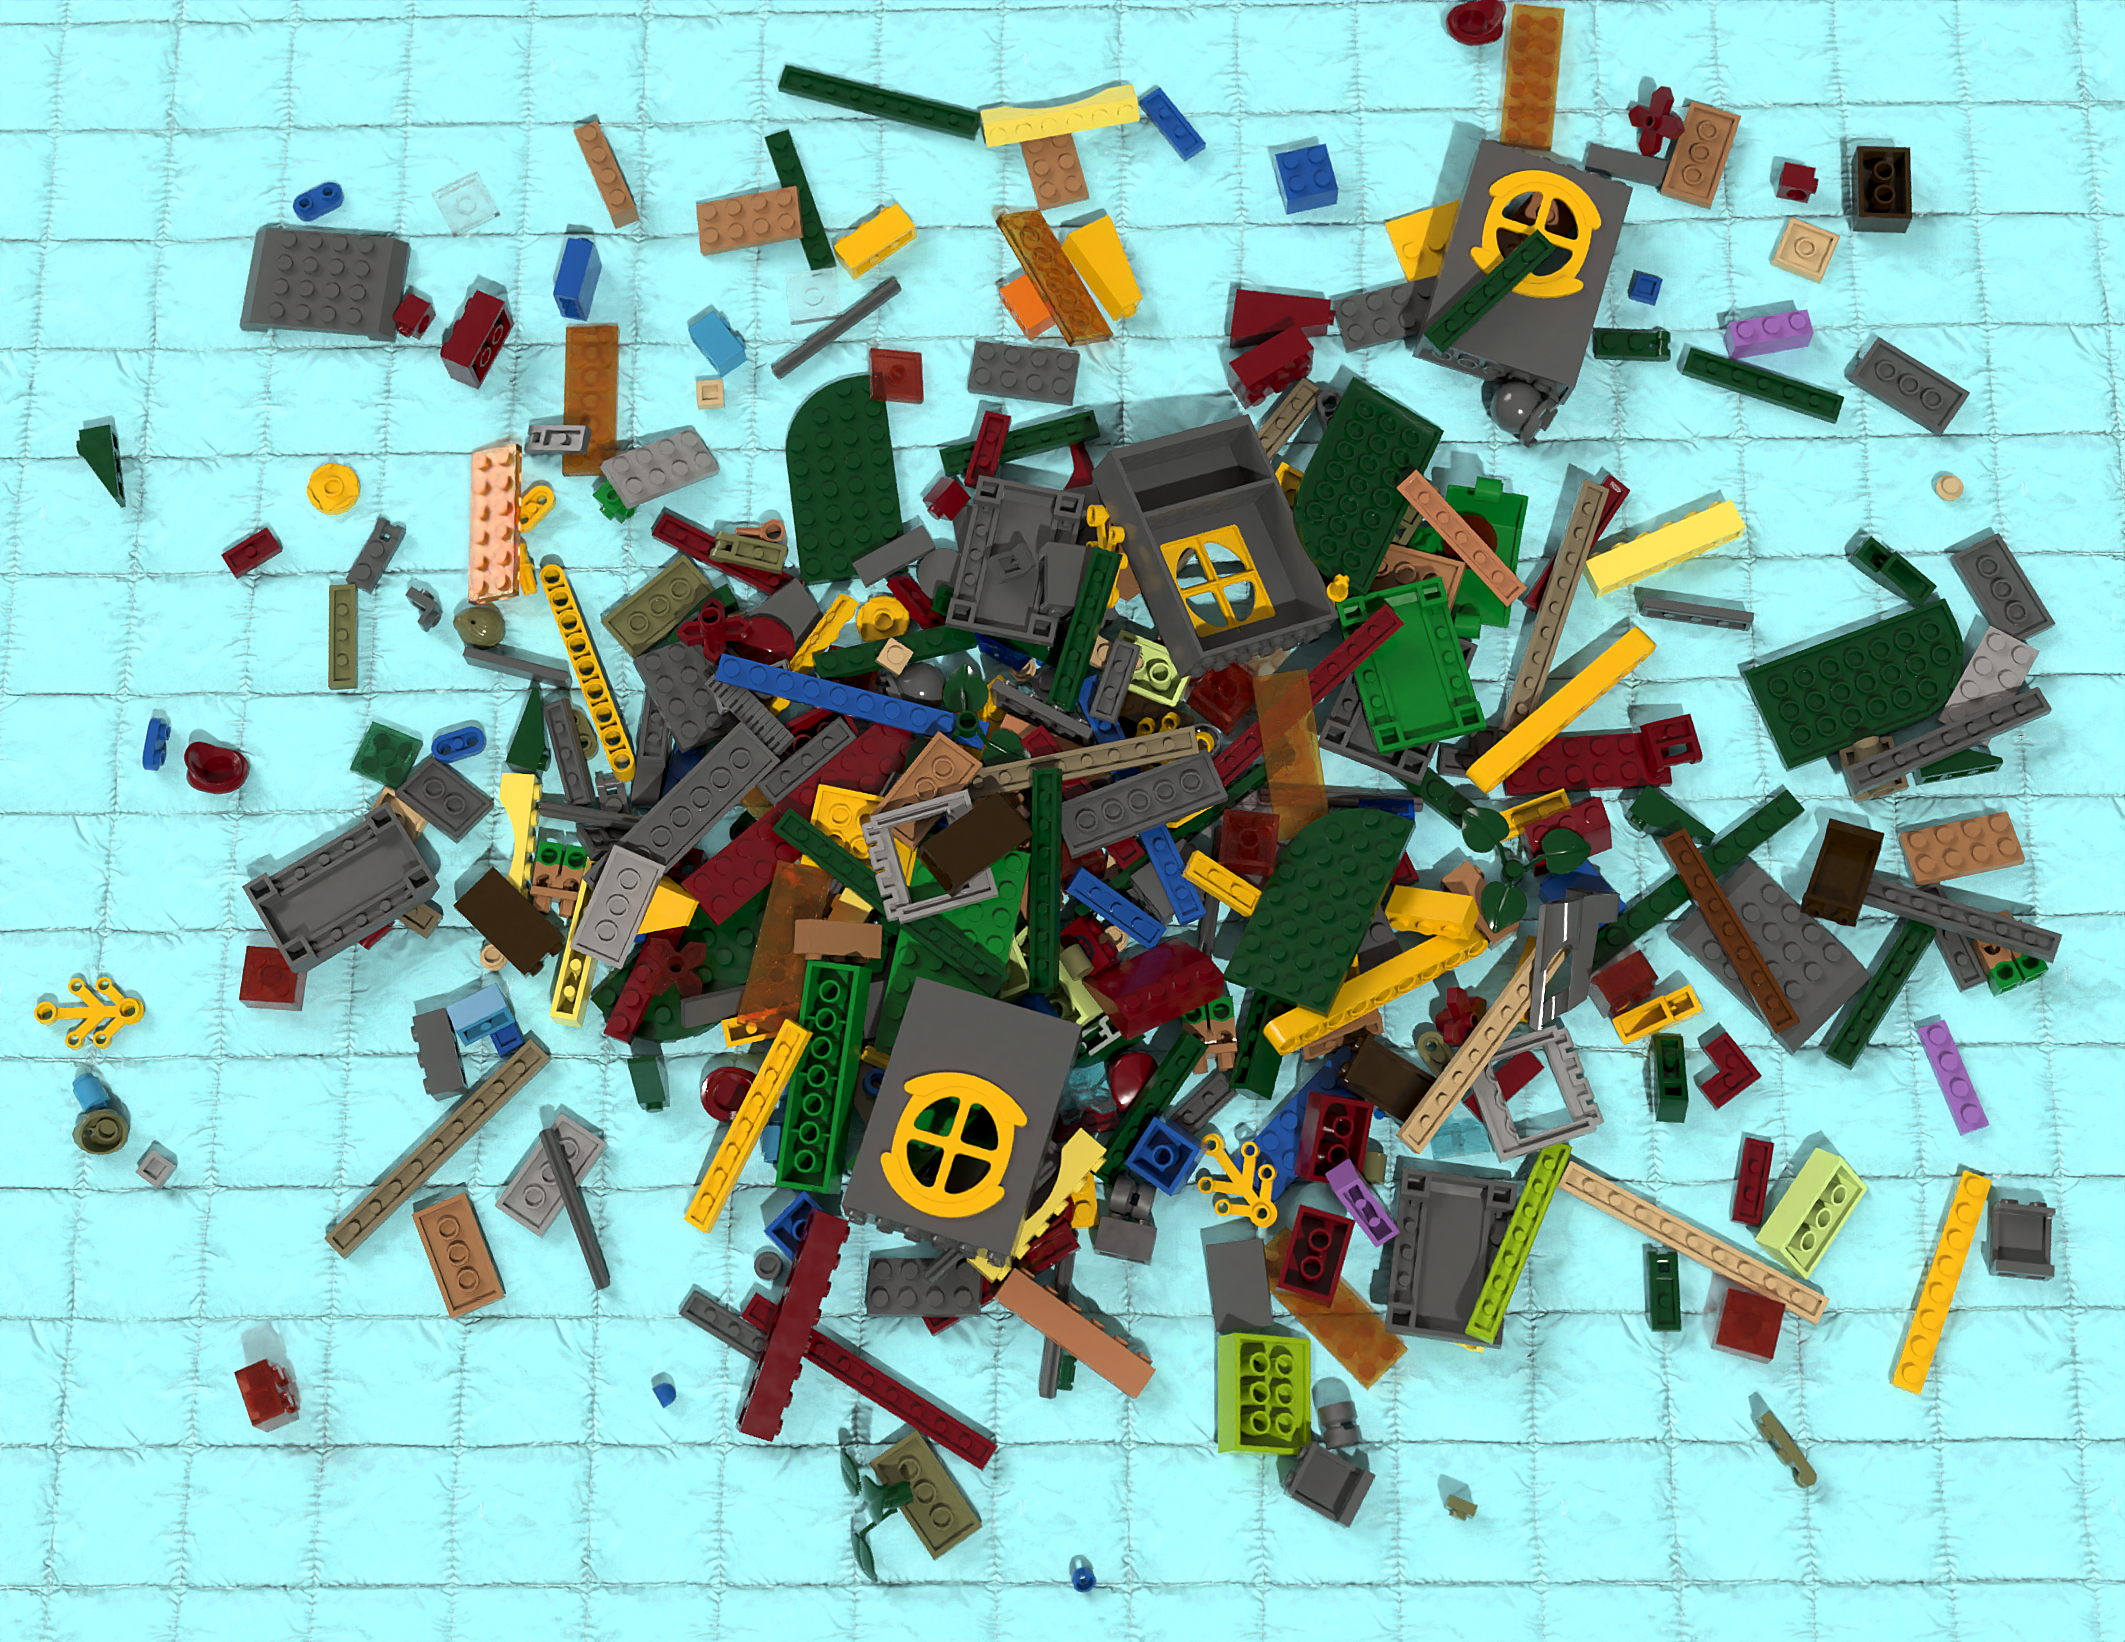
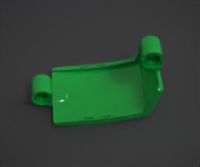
M1477 476L1475 488L1448 485L1446 502L1516 575L1529 497L1502 492L1504 485L1502 480ZM1442 537L1437 547L1436 555L1465 562ZM1466 563V570L1451 611V617L1454 620V627L1458 637L1479 640L1481 625L1508 628L1512 603L1507 607Z

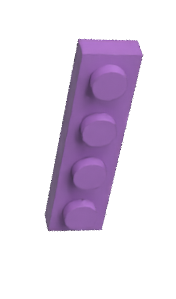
M1942 1020L1919 1028L1916 1032L1960 1136L1987 1127L1989 1125L1946 1021Z

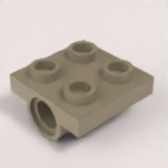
M1873 736L1839 750L1837 755L1842 770H1844L1848 766L1895 747L1892 736L1881 739L1878 736ZM1906 775L1856 796L1847 781L1854 803L1897 793L1909 788Z

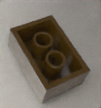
M1857 146L1851 160L1853 232L1906 233L1912 220L1910 147Z

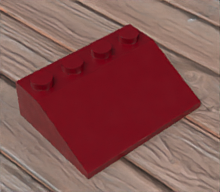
M1176 937L1084 979L1082 984L1126 1041L1222 997L1224 974L1208 955Z

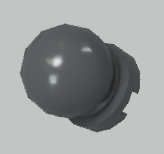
M1518 381L1506 383L1495 392L1490 411L1493 421L1501 430L1510 434L1521 433L1520 443L1527 448H1531L1538 442L1534 438L1541 429L1546 431L1558 412L1556 408L1560 404L1552 398L1542 402L1540 393L1532 385Z
M923 661L909 663L896 678L892 677L889 672L878 676L880 683L885 681L887 686L882 689L885 696L935 709L940 708L943 703L946 678L941 670L931 663Z

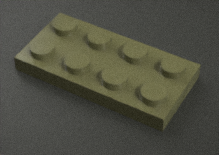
M683 554L603 618L601 624L634 660V658L650 652L671 635L684 616L699 601L716 589Z
M918 1430L909 1434L869 1463L882 1484L888 1483L890 1486L904 1480L909 1483L913 1493V1503L901 1506L899 1509L934 1561L983 1527Z

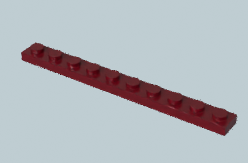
M1387 604L1382 606L1213 760L1224 788L1404 625V622Z
M756 1292L740 1317L768 1334L777 1305ZM812 1328L809 1335L812 1336L811 1346L807 1353H803L802 1357L983 1472L998 1448L996 1444Z

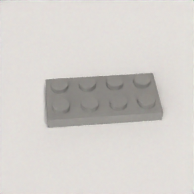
M694 428L605 460L600 467L627 509L718 475L720 470Z
M1990 625L1936 722L1945 726L2016 696L2040 651ZM1991 739L1984 741L1979 745L1986 748Z
M614 844L569 948L622 969L666 866Z
M561 1113L550 1128L554 1129L577 1190L608 1147V1144ZM540 1141L494 1206L540 1238H543L565 1207L543 1144Z

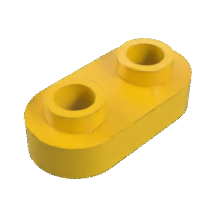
M536 486L529 491L509 514V521L514 530L519 533L532 531L553 510L556 499L552 490L547 486ZM541 499L547 500L543 505L538 504ZM528 518L527 523H520L521 519Z

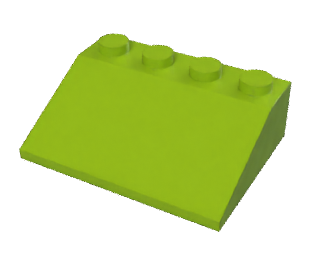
M1231 1333L1219 1336L1218 1453L1297 1456L1302 1445H1308L1311 1442L1310 1339L1246 1333Z

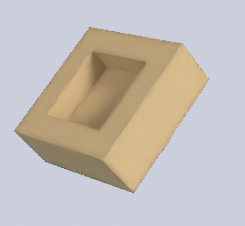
M723 379L696 381L697 406L699 410L725 408Z
M890 637L875 662L896 676H899L914 652Z

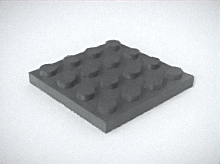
M678 641L634 658L633 664L681 753L725 737L741 722L733 713L725 717L719 714L714 694L704 684L715 671L692 646L688 647L683 642ZM726 641L735 651L734 641Z

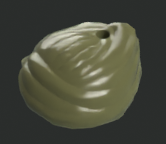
M470 607L457 613L453 620V626L458 631L461 640L472 648L480 650L490 649L496 643H500L506 634L504 619L499 613L490 608Z
M101 1109L85 1115L79 1125L74 1128L72 1136L77 1146L87 1153L106 1155L117 1152L124 1147L128 1141L129 1128L125 1119L116 1111Z

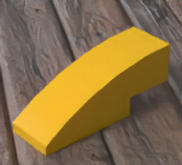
M1689 984L1666 996L1662 995L1612 1019V1022L1623 1045H1627L1704 1013L1705 1010L1694 987Z

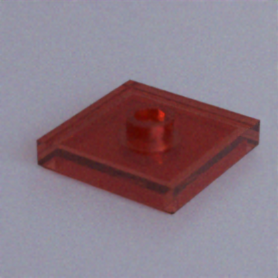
M870 348V400L922 404L924 401L922 353Z

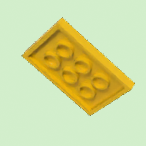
M1459 200L1385 223L1386 232L1407 282L1437 275Z
M819 784L810 823L873 870L868 849L878 844L866 845L861 825L871 822L869 816L884 797ZM893 837L906 884L909 888L918 848L913 852ZM802 856L801 866L823 870L806 856ZM885 869L874 872L879 874L885 872Z

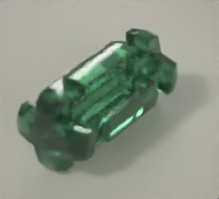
M1063 1355L1061 1357L1063 1363L1060 1364L1058 1379L1060 1384H1058L1057 1388L1062 1391H1071L1073 1389L1071 1383L1074 1382L1076 1369L1074 1363L1077 1362V1359L1073 1356Z

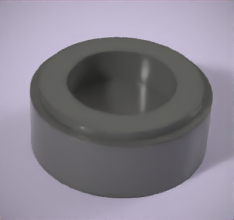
M763 1252L755 1259L754 1270L760 1279L768 1282L774 1281L783 1272V1262L776 1253Z

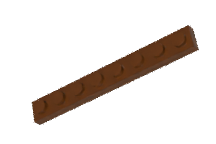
M1683 828L1660 840V846L1773 1036L1799 1024L1800 1019L1687 830Z

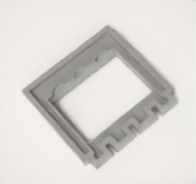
M968 789L870 816L871 822L861 825L866 845L878 844L868 849L873 871L885 869V872L875 875L880 896L882 898L893 897L882 902L888 921L899 919L900 924L998 897L991 868H988L967 883V889L961 890L953 898L949 894L912 904L891 832L892 827L945 813L949 826L973 809Z
M1556 1025L1504 1041L1470 1086L1499 1163L1594 1133L1597 1130L1596 1126L1604 1123L1598 1104L1587 1105L1586 1103L1595 1099L1587 1077L1576 1078V1076L1585 1072L1577 1051L1566 1052V1050L1574 1047L1568 1028L1558 1030ZM1544 1046L1573 1122L1520 1139L1491 1063Z

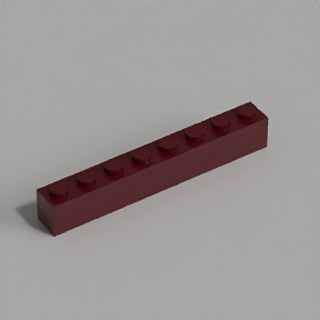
M814 1207L811 1208L735 1426L740 1433L772 1442L774 1436H778L783 1426L781 1416L784 1408H788L791 1403L793 1392L790 1390L793 1381H797L800 1377L802 1355L807 1353L811 1346L812 1336H809L813 1325H817L820 1320L822 1309L819 1307L822 1298H826L829 1294L831 1272L836 1270L840 1263L841 1254L838 1253L842 1242L846 1243L850 1234L849 1221L844 1217Z

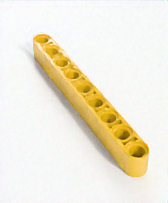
M547 565L540 572V580L612 772L619 781H631L635 778L637 765L566 577L558 565ZM553 578L559 579L556 583H548ZM561 601H568L564 606H557ZM569 624H577L572 629H565V627ZM577 647H585L581 652H574ZM588 669L594 670L590 675H583V672ZM594 693H603L599 698H591ZM604 716H612L607 722L600 721ZM613 739L621 740L617 745H609V742ZM623 762L630 763L625 769L617 768Z
M1638 626L1632 628L1472 764L1465 775L1484 794H1488L1649 657L1656 649L1657 644Z
M1474 926L1469 940L1460 938L1450 939L1446 936L1437 935L1345 982L1328 1017L1297 1007L1270 1021L1265 1026L1263 1033L1280 1055L1290 1054L1372 1010L1478 957L1488 947V940L1476 926Z

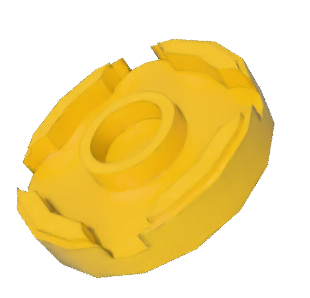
M328 463L320 466L311 474L306 493L310 503L319 512L327 515H339L347 512L356 504L360 497L361 485L357 475L348 466Z
M886 595L873 597L864 606L862 605L858 611L856 618L857 630L866 643L908 634L909 612L894 597Z

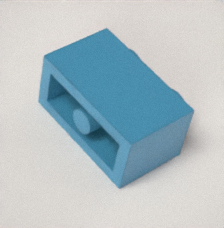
M713 311L688 328L692 342L722 378L747 361L744 351L747 347L739 336L734 337L730 331L732 329L724 317L719 319Z
M497 983L446 1007L454 1029L465 1047L516 1022L508 1002Z

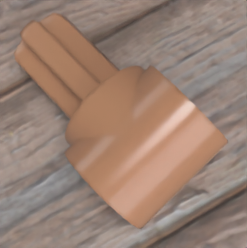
M768 520L765 523H761L760 527H738L735 530V535L785 546L788 544L785 526L779 520ZM771 533H781L776 539L768 538Z

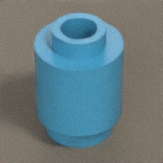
M86 1073L73 1081V1093L85 1114L95 1110L108 1109L111 1099L98 1077H94L92 1073Z
M770 1121L768 1126H765L762 1131L761 1155L764 1156V1162L778 1164L784 1126L782 1121Z

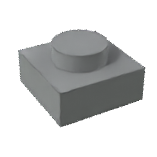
M152 1149L135 1173L160 1190L177 1166Z

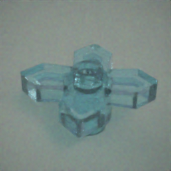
M1103 1062L1085 1069L1076 1068L1072 1071L1060 1109L1063 1125L1079 1122L1086 1107L1101 1115L1117 1110L1116 1101L1112 1098L1111 1090L1100 1087L1107 1078Z

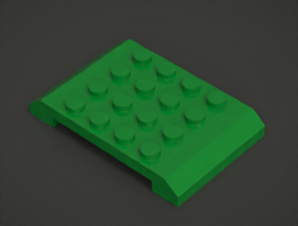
M1441 576L1369 593L1366 596L1360 595L1341 602H1335V609L1339 616L1337 620L1343 641L1351 636L1385 604L1404 622V625L1353 671L1372 740L1379 756L1483 731L1487 728L1480 701L1476 699L1450 614L1449 600Z

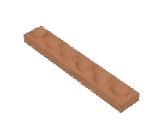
M1417 469L1397 487L1402 495L1507 607L1528 589Z

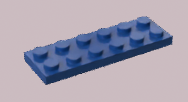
M1349 1045L1338 1049L1252 1141L1260 1147V1153L1256 1157L1253 1187L1259 1192L1261 1191L1262 1180L1259 1178L1258 1170L1262 1165L1271 1164L1277 1170V1176L1273 1180L1271 1197L1273 1203L1299 1177L1294 1175L1309 1090L1357 1098L1336 1085L1340 1078L1337 1075L1340 1066L1345 1060L1349 1061L1353 1054L1350 1051L1351 1047ZM1249 1145L1246 1152L1248 1155L1252 1156L1254 1154V1146ZM1241 1153L1233 1163L1242 1174L1244 1156ZM1267 1167L1264 1169L1263 1174L1266 1178H1270L1272 1171Z

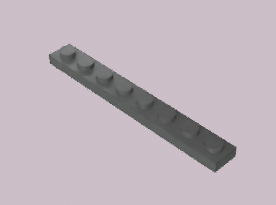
M2035 687L1844 768L1842 773L1857 796L2050 714L2052 708L2039 687Z
M1872 876L1863 903L1866 906L2050 963L2054 962L2063 935Z

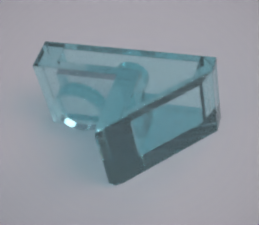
M1460 1122L1439 1128L1430 1140L1433 1160L1490 1152L1488 1133L1484 1123L1460 1126Z

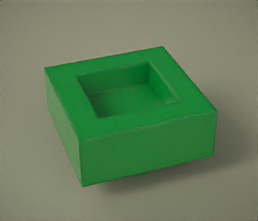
M1418 527L1407 548L1434 554L1442 536L1434 528Z

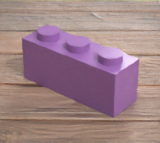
M1808 309L1730 322L1724 338L1729 358L1733 360L1808 347L1814 332Z
M1350 1159L1345 1160L1325 1174L1334 1193L1376 1248L1400 1233L1388 1209Z

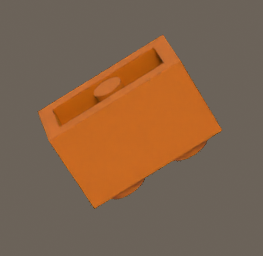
M1027 274L999 289L1002 304L1028 340L1033 339L1055 325L1056 309L1050 300L1045 301L1041 295L1042 290L1035 280L1031 281Z

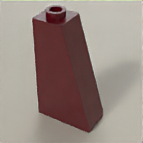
M1237 289L1230 334V348L1260 345L1295 324L1300 327L1306 338L1327 335L1328 325H1334L1335 310L1330 309L1331 300Z

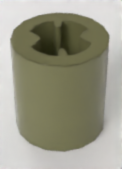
M1079 944L1068 947L1060 954V961L1073 981L1082 979L1094 969L1093 964Z
M1369 1151L1365 1153L1362 1176L1368 1184H1384L1387 1163L1386 1154Z

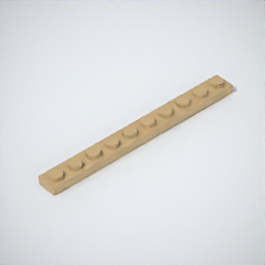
M1536 947L1397 1132L1396 1136L1413 1153L1420 1154L1531 1005ZM1562 948L1554 955L1546 969L1545 985L1570 953L1571 949Z
M1572 1161L1568 1164L1556 1187L1815 1326L1818 1324L1830 1300L1826 1296Z

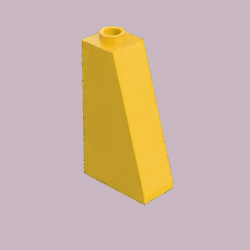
M1107 215L1069 233L1061 249L1115 322L1123 317L1125 319L1132 317L1138 311L1137 307L1142 300V295L1111 217Z

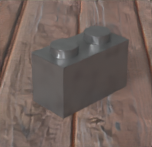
M1109 1213L1108 1217L1101 1216L1094 1254L1150 1266L1157 1237V1228L1152 1227L1153 1223L1137 1219L1136 1223L1124 1221V1216Z

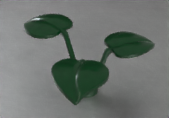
M964 663L958 667L948 679L943 691V702L946 708L952 713L961 712L956 720L957 730L953 732L950 740L955 743L958 736L972 738L978 735L982 742L987 745L983 751V762L986 767L1031 759V755L1020 744L1022 739L1010 730H996L992 734L991 741L985 737L983 730L979 728V718L975 712L980 711L987 704L989 699L988 687L984 680L968 664ZM931 739L919 740L910 747L906 755L903 774Z
M1484 807L1469 808L1462 813V837L1465 844L1471 850L1478 853H1488L1496 845L1500 854L1501 864L1503 865L1500 873L1502 883L1497 881L1490 882L1483 889L1480 899L1484 920L1494 934L1515 924L1524 916L1527 909V899L1525 894L1514 886L1521 882L1525 872H1528L1530 868L1541 860L1546 859V867L1549 872L1557 875L1571 873L1587 860L1591 852V845L1573 831L1555 829L1550 831L1542 841L1541 846L1545 854L1539 855L1523 866L1518 860L1506 859L1500 841L1508 837L1510 829L1508 822L1500 813Z
M843 1447L840 1448L841 1472L844 1483L854 1497L859 1496V1491L862 1492L864 1500L867 1502L869 1515L873 1520L859 1534L857 1532L852 1534L853 1553L862 1572L875 1583L878 1580L875 1578L874 1558L866 1542V1534L891 1514L897 1513V1508L913 1503V1493L906 1480L890 1486L888 1483L877 1485L869 1476L863 1475L860 1482L859 1472L850 1456L846 1453V1448Z

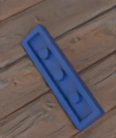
M1080 866L1064 887L1065 891L1148 950L1156 946L1167 929Z

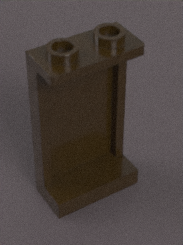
M997 791L924 842L916 856L950 897L953 898L961 892L964 885L1020 845L1024 847L1028 844L1033 832L1027 821L1021 819L1013 810L1010 801L1003 798Z
M1830 818L1806 893H1804L1800 912L1814 918L1834 921L1839 925L1856 927L1882 850L1885 833Z
M494 867L453 905L455 910L471 923L525 978L529 975L532 977L536 976L545 966L542 962L549 955L555 957L565 946L562 943L565 940L564 935Z
M1368 1033L1362 1036V1038L1358 1036L1350 1048V1051L1353 1052L1350 1060H1345L1337 1072L1340 1078L1336 1085L1359 1099L1375 1103V1109L1403 1125L1437 1078L1374 1041V1035Z

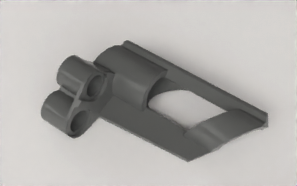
M1567 888L1565 898L1551 900L1539 905L1529 1027L1535 1031H1539L1546 1023L1563 1013L1569 1012L1587 999L1599 923L1618 922L1620 893L1606 890L1591 891L1583 888ZM1562 948L1573 950L1570 987L1544 1002L1546 969L1550 961Z

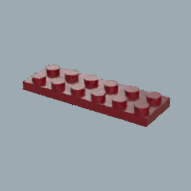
M1642 733L1553 738L1504 780L1506 797L1550 794L1563 788L1566 793L1638 789L1646 788L1647 785L1652 788L1671 787V768H1664L1662 772L1652 773L1649 770V757ZM1668 748L1661 749L1662 757L1669 756Z

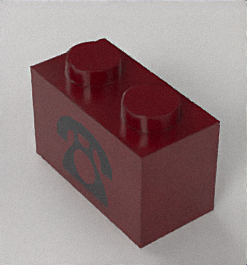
M1079 916L1060 932V943L1064 949L1074 944H1079L1093 964L1094 969L1083 977L1084 979L1111 968L1122 961L1117 954L1118 948L1112 941L1108 940L1103 932L1102 924L1093 916Z

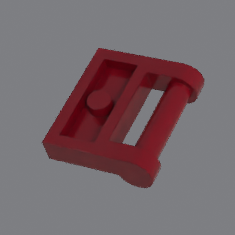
M1691 714L1646 723L1640 726L1649 757L1648 768L1652 773L1662 772L1664 768L1688 762L1696 764L1702 761L1703 755ZM1686 744V752L1662 757L1661 749Z

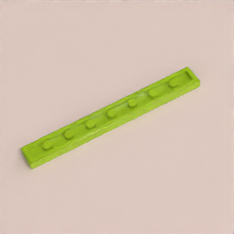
M1560 1143L1540 1150L1467 1325L1466 1334L1487 1343H1493L1573 1148L1572 1146Z

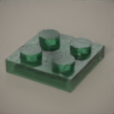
M373 721L349 770L354 774L397 790L405 783L424 743L422 740Z

